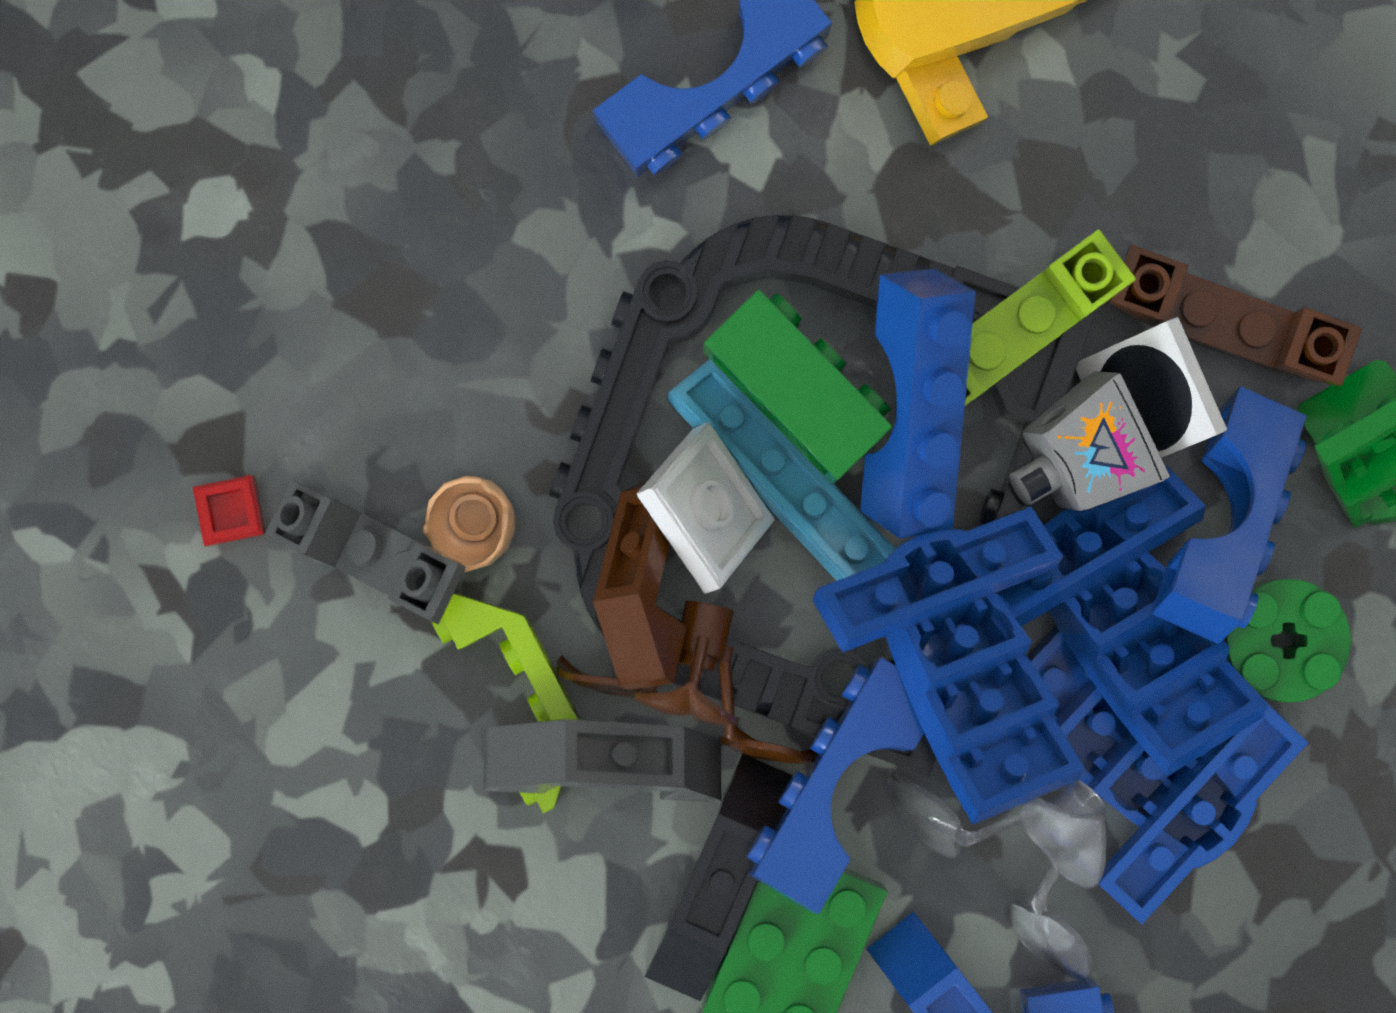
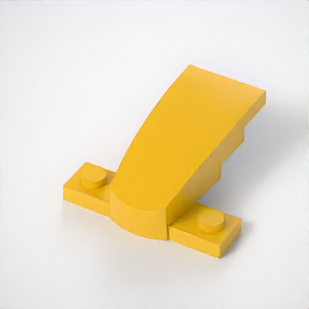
M856 0L854 4L857 23L866 46L877 63L892 78L897 79L930 146L973 128L988 118L958 58L959 55L1008 40L1016 32L1064 15L1076 5L1088 0Z

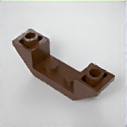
M1132 244L1129 245L1124 263L1136 280L1110 298L1109 303L1151 327L1178 317L1188 341L1270 371L1342 386L1362 331L1361 327L1306 307L1295 312L1186 273L1189 265Z
M648 480L620 493L593 599L619 685L627 690L674 684L687 630L685 625L655 605L670 543L636 495Z

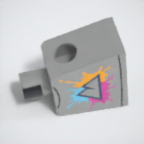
M1093 372L1024 429L1023 438L1034 460L1010 474V481L1018 497L1028 506L1051 493L1054 501L1060 508L1082 511L1162 482L1169 478L1170 475L1121 374Z

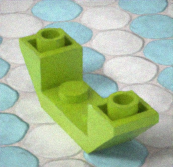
M1099 229L972 324L965 406L1136 280Z
M454 592L439 624L431 622L443 644L453 640L457 649L460 650L503 629L508 639L499 643L500 649L514 675L516 676L525 671L536 693L528 696L527 700L537 721L581 720L528 616ZM556 786L544 794L520 793L527 806L537 802L544 814L556 806L562 786Z

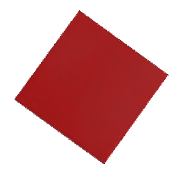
M254 475L192 487L204 546L208 547L266 535Z

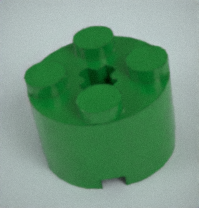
M1271 579L1255 582L1252 592L1259 595L1257 607L1250 622L1244 629L1236 627L1224 639L1230 646L1227 661L1263 699L1279 702H1300L1314 698L1335 686L1341 678L1351 649L1349 624L1336 597L1312 583L1297 579ZM1282 630L1285 633L1292 634V645L1284 647L1283 651L1282 648L1272 647L1271 644L1272 635L1280 634Z

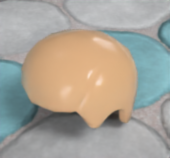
M463 476L443 483L428 500L423 534L434 549L461 562L466 567L464 572L493 564L509 549L516 531L515 513L511 502L503 490L492 480L476 476Z

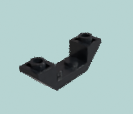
M742 753L718 807L716 819L672 919L668 921L646 971V978L701 1001L727 951L757 882V879L749 875L755 862L746 857L748 851L764 825L772 829L776 828L787 809L779 804L778 801L793 775Z

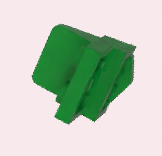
M1375 360L1346 376L1342 386H1329L1302 402L1297 409L1298 412L1307 415L1303 429L1315 447L1327 485L1354 529L1363 523L1383 524L1396 522V374L1386 361Z

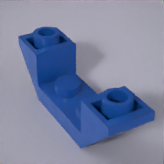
M913 910L866 947L868 953L913 1013H993Z

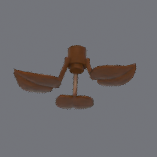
M685 601L681 623L687 627L679 663L690 666L691 670L688 683L670 692L659 693V691H656L658 686L627 690L619 685L617 678L586 675L573 667L563 655L558 659L556 666L557 674L579 686L594 689L608 695L633 698V700L663 713L677 716L692 715L700 721L724 725L725 737L719 735L718 742L745 755L788 764H812L818 756L811 749L798 751L778 744L757 741L736 726L739 724L740 718L735 717L730 663L733 647L727 646L734 614L733 610L703 602ZM717 660H719L722 708L699 691L703 669L715 671Z

